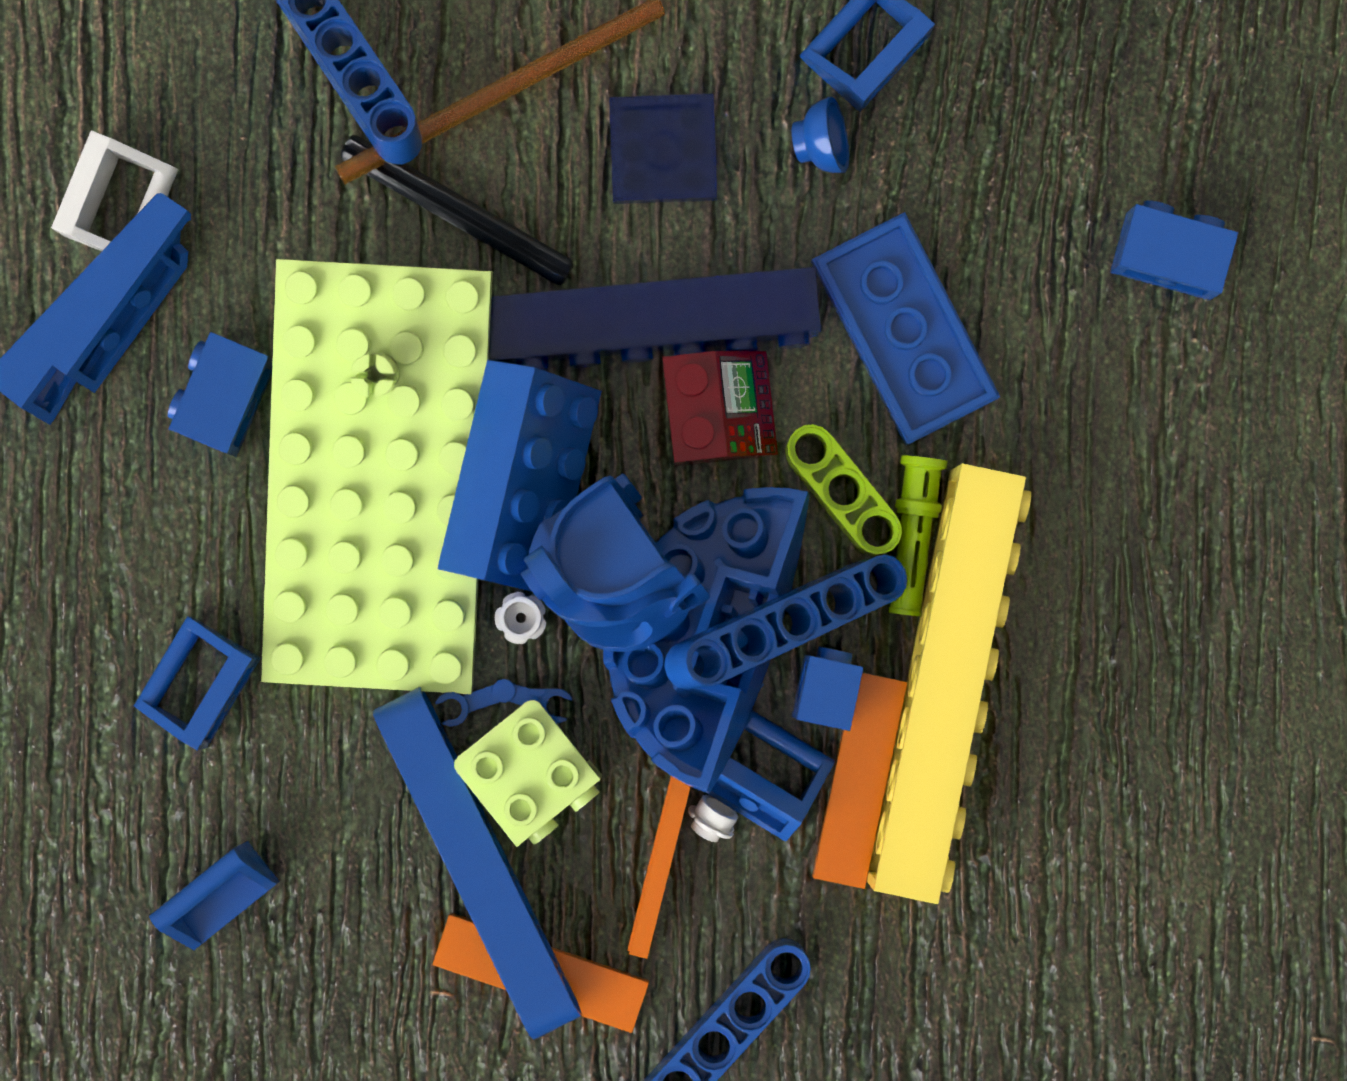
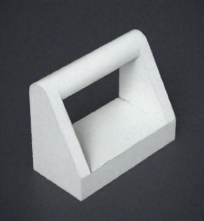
M91 130L51 228L69 239L103 251L111 241L92 234L89 230L118 159L120 158L154 172L138 213L157 193L168 196L178 169Z

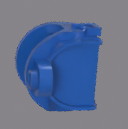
M621 474L616 479L613 476H607L598 480L552 517L542 521L532 540L529 555L524 558L528 568L521 573V576L539 600L542 599L559 617L565 619L566 623L582 640L593 647L609 652H630L652 645L675 630L686 619L690 610L711 597L694 573L685 578L673 563L668 562L639 520L644 515L635 503L639 502L642 496L626 474Z

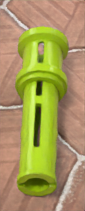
M901 455L900 464L905 466L901 498L895 500V508H897V513L902 514V535L898 543L896 559L905 568L907 584L902 596L890 603L888 612L922 617L923 611L921 609L928 566L933 518H938L939 513L942 512V505L938 503L941 471L947 469L948 461Z

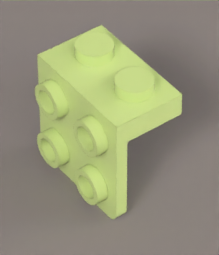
M536 700L525 702L459 755L454 762L456 772L516 847L527 838H529L533 845L537 844L559 826L553 818L568 805L576 812L600 793L595 784L601 780L602 774L590 759L588 761L584 759L544 707Z

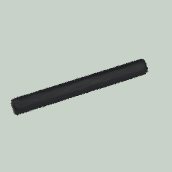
M352 135L343 146L340 156L345 163L556 285H562L571 273L573 262L567 256L406 163L392 164L385 161L377 153L373 145L361 137Z

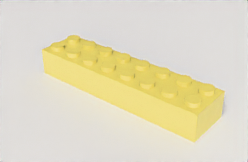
M963 463L949 472L922 602V617H919L906 680L907 687L867 876V882L874 891L933 904L939 903L941 892H950L955 872V861L949 860L948 856L952 838L960 840L966 818V808L959 805L963 785L971 787L977 764V755L970 754L973 733L981 734L983 732L988 711V702L980 701L984 680H993L998 663L999 650L991 648L996 627H1004L1009 610L1010 597L1002 595L1004 582L1007 574H1015L1020 556L1021 545L1013 542L1015 529L1018 522L1025 523L1030 508L1031 491L1024 490L1025 476Z

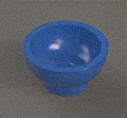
M827 97L812 105L807 111L804 120L793 122L791 130L793 147L800 163L812 161L816 167L825 172L844 173L849 166L847 130L837 101L833 97Z

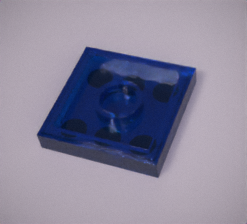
M714 94L609 97L613 204L717 200Z

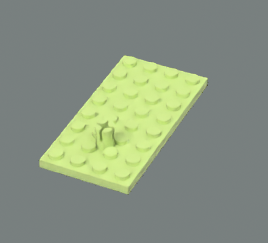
M276 259L261 682L412 691L421 687V691L472 694L478 579L437 568L487 360H489L493 271Z

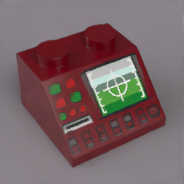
M710 351L662 357L674 467L778 455L766 351Z

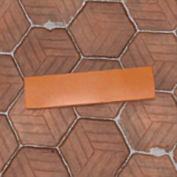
M862 673L851 730L842 729L812 874L814 879L865 889L907 682Z
M672 776L669 780L627 949L629 955L645 959L648 958L690 791V786Z
M450 913L432 965L506 990L473 921L469 918ZM551 947L578 1001L582 1016L632 1033L649 980Z

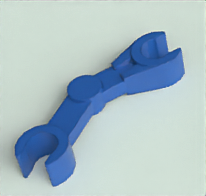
M501 679L494 685L474 691L472 694L444 693L437 699L435 704L446 702L448 699H455L460 703L462 711L459 717L442 722L443 725L450 727L463 723L468 718L469 713L499 702L523 705L529 700L538 701L556 723L565 722L567 717L551 714L547 707L548 701L553 696H560L567 700H573V697L564 689H531L514 684L509 679Z

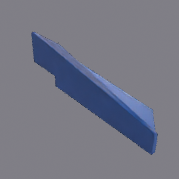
M157 193L0 358V392L20 408L49 425L56 418L76 382L95 393L187 268L188 251L180 244V235L182 228L191 220V213L166 195Z

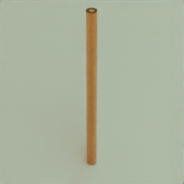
M660 0L645 1L417 122L422 135V144L664 16L665 11ZM406 129L394 134L391 137L401 135ZM372 146L334 167L343 184L346 185L384 165L387 161Z

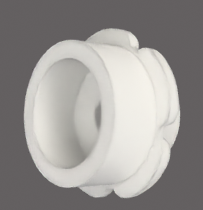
M522 592L511 593L503 599L502 607L496 610L495 624L498 630L505 633L504 637L508 641L515 644H524L527 642V639H537L543 633L546 627V620L543 619V615L546 610L542 601L534 595L527 597ZM518 613L526 615L525 622H517L516 616Z
M703 795L696 806L691 805L688 808L690 817L695 818L691 828L704 839L717 842L719 838L730 839L734 835L733 826L738 820V814L735 810L712 796Z

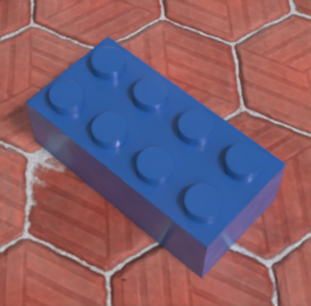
M487 360L437 569L531 591L521 576V573L528 568L524 558L529 555V549L539 524L567 506L577 496L581 476L585 469V459L594 422L597 418L598 404L602 391L535 367Z

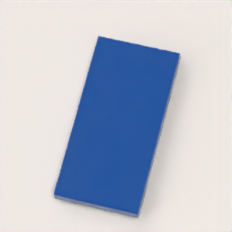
M905 212L811 260L821 283L906 446L1000 398L992 379Z

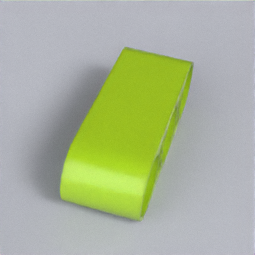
M814 424L804 425L796 429L790 436L785 448L786 460L796 475L860 552L869 556H878L893 550L899 543L902 535L901 523L893 510L827 430ZM806 436L817 438L824 447L822 460L816 464L802 462L795 451L796 442ZM846 477L854 482L857 495L852 504L839 505L831 499L829 485L832 479ZM877 517L887 523L890 535L888 541L883 546L875 547L865 541L862 535V527L868 518Z

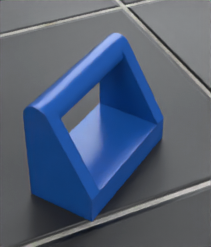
M849 0L800 54V58L856 110L861 112L930 37L935 23L905 0ZM877 3L903 28L857 79H854L825 59V57L867 11Z
M188 615L135 702L134 707L193 749L201 750L208 748L261 658ZM200 637L228 656L187 724L158 705Z
M752 710L743 731H748L815 772L800 798L797 799L730 757L710 794H707L786 842L802 824L835 760Z
M246 841L230 850L150 914L149 918L160 932L195 950L280 881L251 844Z

